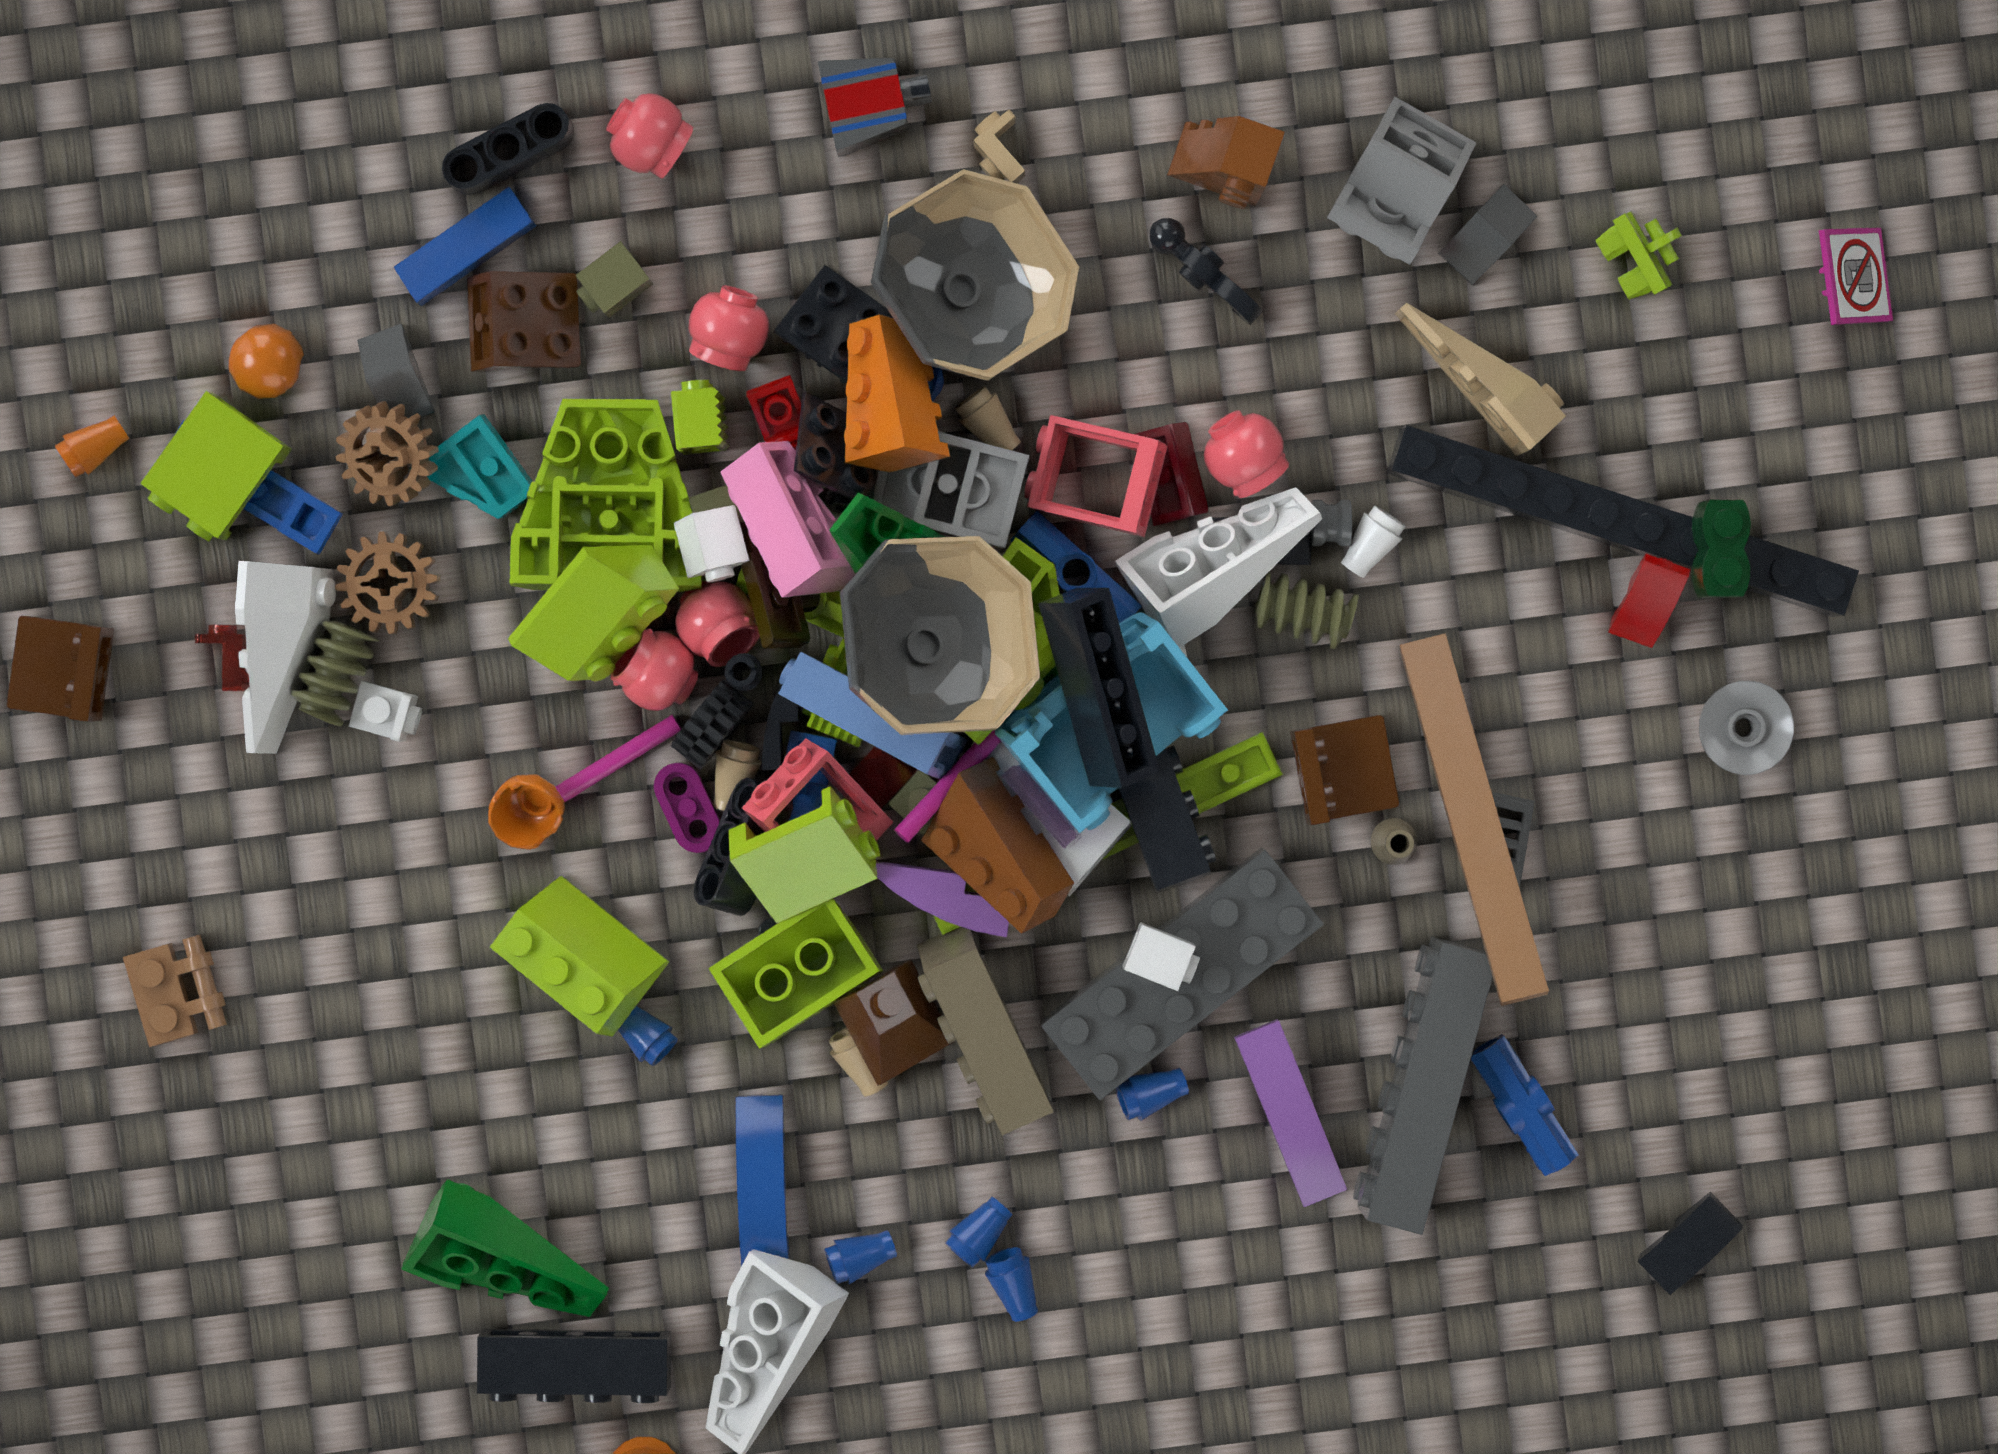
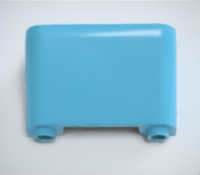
M1142 612L1133 614L1122 621L1119 625L1155 755L1157 756L1181 735L1185 737L1196 735L1198 738H1203L1213 732L1221 723L1219 717L1228 709L1157 620ZM1057 675L1043 686L1041 693L1030 705L1020 710H1014L1002 725L995 730V735L1074 829L1081 833L1085 828L1092 830L1098 827L1109 817L1110 811L1108 807L1112 802V798L1109 795L1117 788L1089 785L1059 675Z

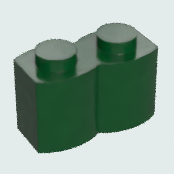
M1710 499L1699 502L1694 511L1692 534L1698 552L1692 565V584L1698 598L1743 597L1748 588L1750 564L1744 546L1749 538L1751 520L1747 504L1744 500Z

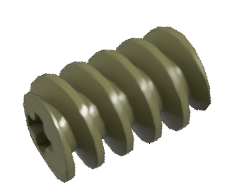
M1269 571L1263 578L1256 603L1257 628L1263 629L1268 620L1273 618L1275 621V633L1281 634L1287 624L1291 623L1293 624V636L1295 639H1299L1306 628L1311 629L1313 644H1317L1326 633L1329 634L1330 648L1335 650L1343 638L1346 639L1349 634L1359 595L1354 594L1348 603L1344 605L1343 590L1336 589L1327 600L1325 585L1317 584L1309 595L1305 579H1299L1291 590L1287 574L1282 573L1276 582L1271 584V573Z
M323 621L321 625L331 634V638H315L314 643L324 653L322 656L307 655L306 658L316 671L315 673L300 672L298 675L308 686L307 691L292 690L290 694L300 703L299 710L327 723L342 727L344 721L334 710H350L352 705L342 693H357L359 690V686L350 678V675L364 676L367 672L366 668L357 659L373 658L375 653L365 641L379 642L381 640L341 622Z

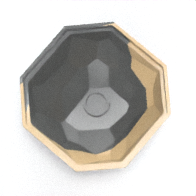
M963 169L884 217L871 284L923 364L988 381L1068 330L1079 266L1027 186Z
M980 536L887 539L882 542L840 591L849 689L900 735L996 730L1040 678L1031 582Z

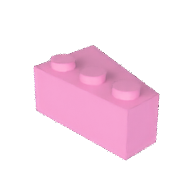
M788 441L762 442L756 444L720 473L728 487V494L731 500L738 507L743 517L751 541L758 548L769 570L772 584L778 589L782 598L840 591L852 579L855 573L829 531L838 518L835 519L818 496L824 489L820 484L794 472L796 451Z

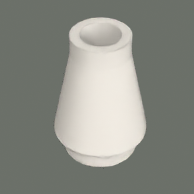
M1374 505L1369 514L1363 513L1351 545L1341 563L1358 576L1365 578L1369 570L1403 539L1400 534L1406 526L1380 507Z

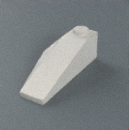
M1295 487L1243 505L1238 515L1217 522L1213 521L1212 516L1197 521L1198 528L1174 537H1172L1170 531L1156 535L1117 559L1115 563L1146 614L1157 620L1180 648L1216 625L1322 520L1320 512Z
M239 561L235 615L236 624L245 625L247 646L246 649L238 652L239 666L246 668L250 685L242 697L246 753L276 754L297 702L290 693L292 690H302L304 682L298 675L300 672H309L311 664L306 660L307 655L315 656L318 646L314 643L315 638H322L325 628L321 624L323 621H329L331 606L336 599V584L333 580L334 570Z

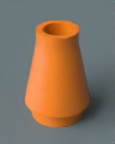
M115 415L102 422L62 435L65 440L55 445V447L76 478L84 472L89 476L121 444L130 438Z

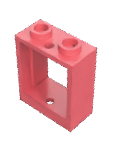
M1050 415L1048 426L1043 425L1037 438L1036 451L1041 453L1037 470L1031 471L1026 481L1025 498L1029 499L1027 507L1040 513L1145 538L1168 446L1156 439ZM1069 435L1137 451L1120 518L1052 502Z
M806 738L799 746L794 747L787 753L781 766L767 781L762 782L754 789L751 798L742 807L764 832L780 826L774 820L777 815L820 770L852 804L857 816V824L863 832L870 831L877 841L893 823L888 815L828 751Z

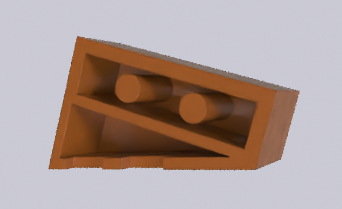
M1241 116L1217 118L1213 128H1211L1213 122L1209 120H1201L1200 125L1191 121L1185 122L1167 175L1219 193L1218 200L1229 206L1239 209H1245L1247 203L1256 206L1267 185L1285 132Z
M991 757L958 773L921 841L1022 934L1057 914L1074 885V881L1043 833L1035 834L1021 812L1025 805L1018 794L1011 797L997 775L1001 768L994 757Z

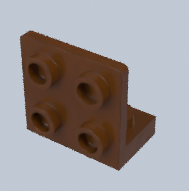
M488 271L467 277L471 372H490L507 367H579L581 359L576 274Z
M20 616L17 625L7 707L15 710L65 716L72 720L102 721L114 628L32 616Z
M1375 715L1290 731L1307 824L1328 823L1331 819L1399 806L1383 716Z

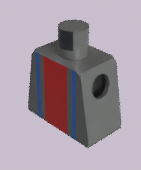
M894 58L818 61L838 157L848 155L909 130L905 108L932 103L927 74L899 80Z

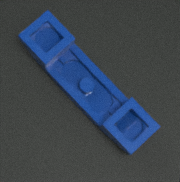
M270 470L243 508L320 555L343 515L340 511L273 470Z
M783 1094L736 1096V1169L741 1267L748 1253L754 1249L789 1259Z

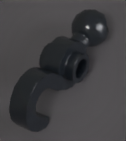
M1161 218L1150 227L1152 248L1160 254H1173L1184 265L1179 270V274L1195 289L1200 291L1204 285L1226 301L1233 308L1232 311L1248 325H1251L1260 316L1263 310L1219 270L1223 266L1224 261L1205 244L1199 250L1190 245L1185 240L1184 227L1178 220Z

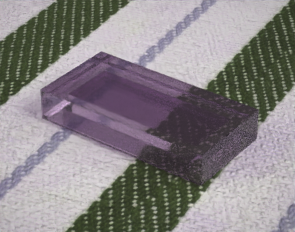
M1013 765L1001 775L1064 849L1071 848L1082 838V833L1074 829L1021 765Z

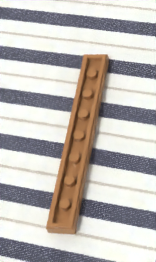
M1446 633L1401 644L1399 650L1500 1004L1504 1006L1548 995L1549 989Z

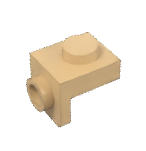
M1007 110L1001 116L995 111L975 128L979 136L973 140L974 148L984 158L979 165L987 176L1017 184L1025 177V170L998 140L1003 133L1015 124L1016 116L1010 110Z

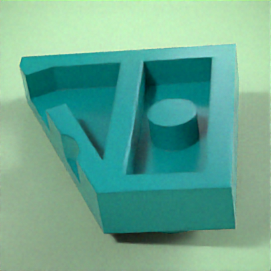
M485 414L478 415L438 446L439 452L429 457V461L434 462L438 466L437 471L427 476L430 481L447 489L446 492L459 499L470 501L477 505L478 509L497 519L504 518L528 500L527 492L533 480Z

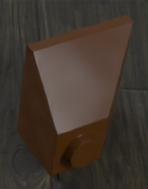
M911 959L906 960L833 1002L877 1086L882 1085L951 1044H948L937 1018L941 1015L934 1001L928 1002L917 978L920 975Z

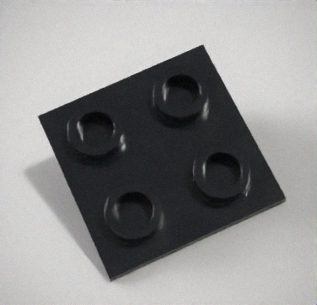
M824 265L773 332L782 338V342L785 344L787 342L804 353L805 358L817 362L818 367L821 368L823 366L840 378L841 383L845 384L848 381L849 351L847 339L849 336V324L876 315L893 317L885 306Z
M805 391L802 393L794 472L830 489L827 492L826 501L833 512L843 513L858 493L874 500L876 469L845 463L846 444L844 432L846 429L847 413Z

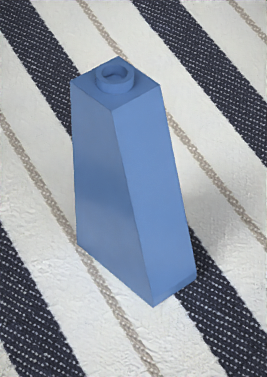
M803 652L799 653L797 659H790L781 673L779 683L782 684V687L778 693L779 695L935 778L941 779L952 768L968 739L955 732L900 735L849 689L847 675Z

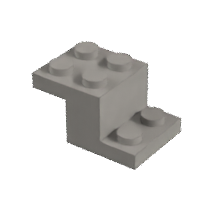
M1394 97L1327 218L1337 223L1344 232L1358 235L1376 245L1388 257L1400 259L1410 265L1430 227L1455 188L1476 142L1399 98Z
M938 432L940 442L948 443L950 457L890 473L879 470L874 490L875 501L942 535L949 537L980 536L989 545L1005 549L1029 455Z

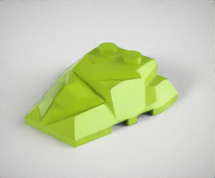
M562 399L542 452L543 461L535 482L532 481L527 492L528 501L520 522L515 524L511 535L509 584L514 587L530 590H548L583 547L652 545L678 586L679 590L677 592L702 588V576L687 577L674 527V522L693 512L658 400Z

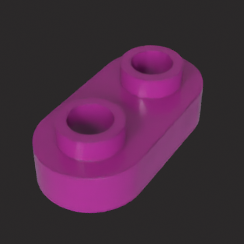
M686 763L668 764L655 777L654 792L678 844L690 852H705L708 850L719 825V815L713 807V802L697 770ZM675 777H682L687 782V790L682 795H677L671 790L670 784ZM699 819L706 823L707 833L705 836L695 837L691 833L690 826L694 820Z

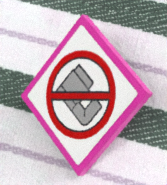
M1881 227L1819 230L1823 267L1820 268L1819 274L1825 275L1826 290L1822 291V295L1828 298L1831 325L1893 321Z

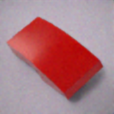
M791 375L746 391L764 441H788L796 451L801 401Z
M1645 554L1630 578L1627 594L1611 618L1608 633L1653 648L1681 596L1691 569L1674 564L1665 558Z

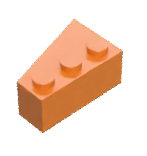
M876 315L849 324V336L847 339L849 351L848 381L846 384L847 415L844 432L846 444L845 463L890 473L950 457L948 443L940 442L936 420L938 421L942 418L940 404L932 402L928 381L934 378L932 366L921 362L894 318Z

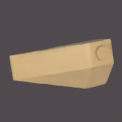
M1408 303L1395 313L1516 456L1532 449L1566 417L1560 410V407L1564 405L1562 399L1547 383L1540 386L1533 378Z

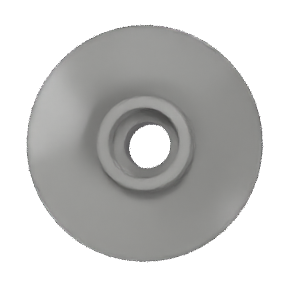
M1737 681L1721 687L1707 700L1699 719V737L1708 757L1720 768L1740 775L1758 774L1774 767L1788 752L1794 735L1793 716L1785 699L1772 687L1756 681ZM1742 718L1746 719L1751 726L1750 732L1744 737L1739 736L1735 731L1736 722Z

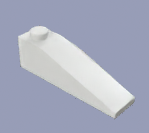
M755 1249L750 1251L729 1289L727 1305H730L731 1308L727 1329L723 1330L720 1346L724 1348L719 1374L714 1376L706 1429L738 1454H746L830 1330L849 1293L814 1266Z

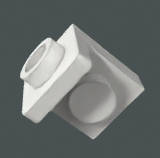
M361 681L349 727L390 738V740L404 742L408 734L415 735L419 726L422 708L416 706L418 696Z

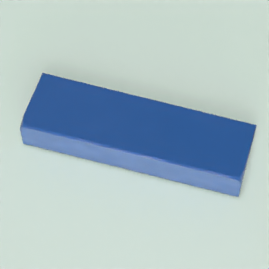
M507 187L395 265L394 269L415 302L423 306L537 225L512 189Z

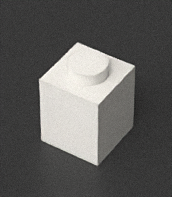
M735 505L692 513L674 522L688 578L705 575L707 582L727 579L735 576L733 568L749 561Z
M1140 922L1123 968L1126 971L1178 991L1182 981L1190 984L1200 957L1193 955L1196 947L1194 943Z

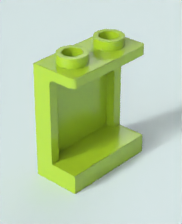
M205 391L140 484L151 491L147 499L169 514H172L177 509L190 520L186 527L208 542L211 541L213 536L217 539L227 540L232 533L229 531V528L275 463L282 464L292 448L216 394Z
M831 786L821 790L822 806L758 836L753 834L746 823L729 830L731 863L776 923L877 879L876 858L880 856L878 844L870 831L863 832L857 824V816L851 803L846 798L840 800Z

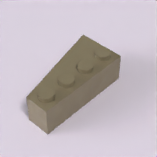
M958 927L944 935L941 933L917 944L925 973L917 978L928 1002L938 1000L944 1015L938 1017L937 1020L948 1044L956 1040L959 1044L963 1056L956 1059L967 1084L976 1081L983 1096L976 1098V1102L985 1122L988 1125L995 1121L1003 1136L1054 1111L1023 1041L1018 1037L1017 1028L1003 999L1001 1000L998 994L999 991L985 958L982 959L979 954L972 930Z

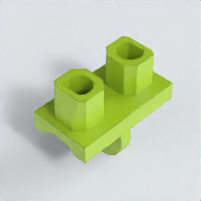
M1630 211L1612 220L1615 225L1596 239V243L1607 261H1611L1628 250L1636 261L1638 267L1618 277L1619 284L1629 300L1646 295L1651 291L1655 295L1673 285L1655 251H1659L1666 266L1679 259L1671 245V242L1682 236L1678 227L1665 234L1657 218L1644 225L1652 239V242L1649 243L1635 216Z

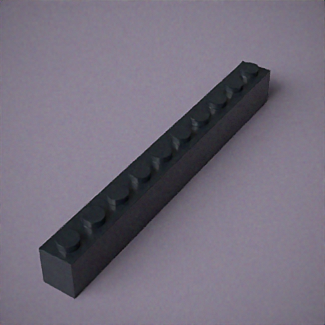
M1405 425L1399 431L1386 471L1388 475L1640 556L1649 554L1658 558H1665L1674 564L1691 569L1690 572H1692V565L1698 548L1693 539V517L1408 425ZM1749 535L1748 541L1744 546L1750 564V580L1747 590L1830 617L1845 616L1859 570Z

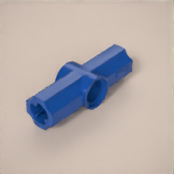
M1036 511L1010 540L1012 543L1015 537L1055 564L1058 586L1064 592L1075 588H1109L1119 624L1142 607L1138 601L1103 571L1091 556L1080 550L1039 511ZM1069 561H1081L1088 567L1089 579L1084 585L1078 587L1071 586L1063 579L1062 570Z
M1501 1034L1478 1046L1472 1052L1471 1061L1495 1097L1492 1101L1512 1133L1514 1135L1518 1134L1537 1168L1544 1176H1547L1569 1165L1579 1154L1552 1113L1555 1109L1535 1077L1533 1075L1529 1076L1510 1042Z

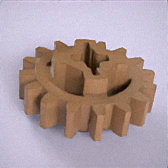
M381 401L372 408L367 405L356 411V416L349 418L343 423L344 428L348 432L338 436L336 442L345 447V451L336 456V461L347 463L349 469L341 475L343 479L354 477L357 481L353 492L358 494L367 489L370 491V503L374 504L385 497L387 505L393 506L401 500L405 503L418 496V492L429 487L431 482L427 476L438 469L434 462L429 461V457L439 452L437 446L427 445L426 438L433 431L431 428L420 430L417 427L421 417L418 413L407 418L404 416L405 406L403 404H398L389 410L387 402ZM364 435H366L367 442L362 444ZM412 464L410 473L408 477L404 480L403 476L408 474L407 465Z
M384 531L379 532L377 544H374L368 537L360 538L363 550L358 552L348 548L345 552L352 560L350 566L338 565L337 567L340 573L346 575V582L336 584L335 590L347 592L348 598L340 604L341 608L350 609L355 607L357 611L352 621L355 624H360L367 618L370 619L369 631L377 633L382 623H385L388 634H397L398 622H402L407 629L415 628L413 616L418 614L428 618L430 612L424 606L425 601H438L439 598L436 593L429 591L430 584L441 581L440 576L429 574L427 570L436 562L434 557L421 559L419 555L424 545L416 542L409 548L406 547L407 535L401 533L396 536L394 543L390 542L388 533ZM395 552L409 559L416 572H406L400 567ZM373 556L374 565L365 576H359L362 566ZM386 571H388L389 576L408 580L406 583H398V586L391 587L389 596L387 590L368 586L370 583H378V580L385 579ZM411 590H417L412 603L402 610V600ZM360 594H369L378 601V610L381 611V614L371 610L363 602Z

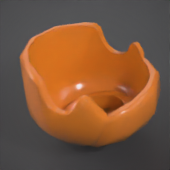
M276 324L256 325L238 337L234 342L229 356V372L241 391L257 399L276 398L284 394L288 389H291L298 380L301 360L304 356L303 349L291 331Z
M538 774L515 775L503 783L494 794L489 804L488 823L495 836L510 847L527 850L536 849L546 838L558 830L564 819V800L556 787Z

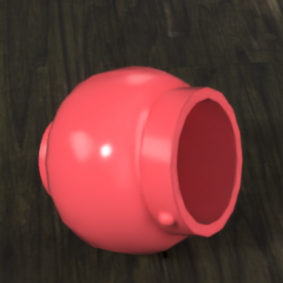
M647 93L639 95L633 102L624 98L610 119L606 131L613 134L610 149L620 164L637 173L651 172L663 179L685 148L694 127L682 120L680 110L671 101L660 95Z
M727 285L722 286L720 293L709 292L702 296L694 305L690 314L689 333L693 339L689 352L695 357L718 367L735 371H746L750 359L755 357L764 347L769 333V319L765 311L756 305L758 297L743 289Z
M1237 410L1218 420L1208 431L1211 438L1205 446V464L1211 475L1220 484L1231 487L1233 494L1239 498L1251 496L1276 481L1289 466V462L1283 453L1284 442L1279 430L1269 419L1260 414L1251 413L1243 416Z
M702 581V588L686 591L680 599L681 605L677 610L675 620L676 632L680 640L693 654L705 657L711 666H725L734 655L748 653L756 644L760 635L758 627L754 623L755 616L749 598L738 586L722 581Z
M645 629L641 633L640 641L634 647L627 650L617 661L615 670L611 673V680L615 686L621 685L624 694L638 706L651 711H660L670 707L674 702L680 705L689 697L697 682L698 672L693 669V653L680 638L669 632H653L652 629Z

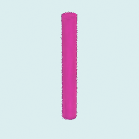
M672 714L555 787L565 803L679 733L682 728Z
M995 730L979 745L974 743L894 829L904 841L908 843L938 811L958 773L984 761L1001 743L995 735Z

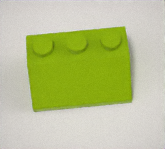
M652 545L583 547L509 636L508 640L514 648L568 681H600L608 677L615 670V664L623 654L640 641L641 633L647 626L665 612L666 604L679 588Z
M563 876L558 877L520 907L490 946L493 951L593 1032L611 1037L614 1036L670 962Z
M834 898L779 922L708 968L759 1049L769 1046L834 1004V1001L854 991L883 972L882 967L866 942Z

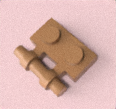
M201 935L182 939L187 958L177 960L172 943L123 957L149 1047L198 1033L194 1014L204 1012L209 1030L227 1025L222 1006L226 1005L223 992H217L210 969L214 962L211 952H205ZM192 971L199 998L189 1001L181 974Z

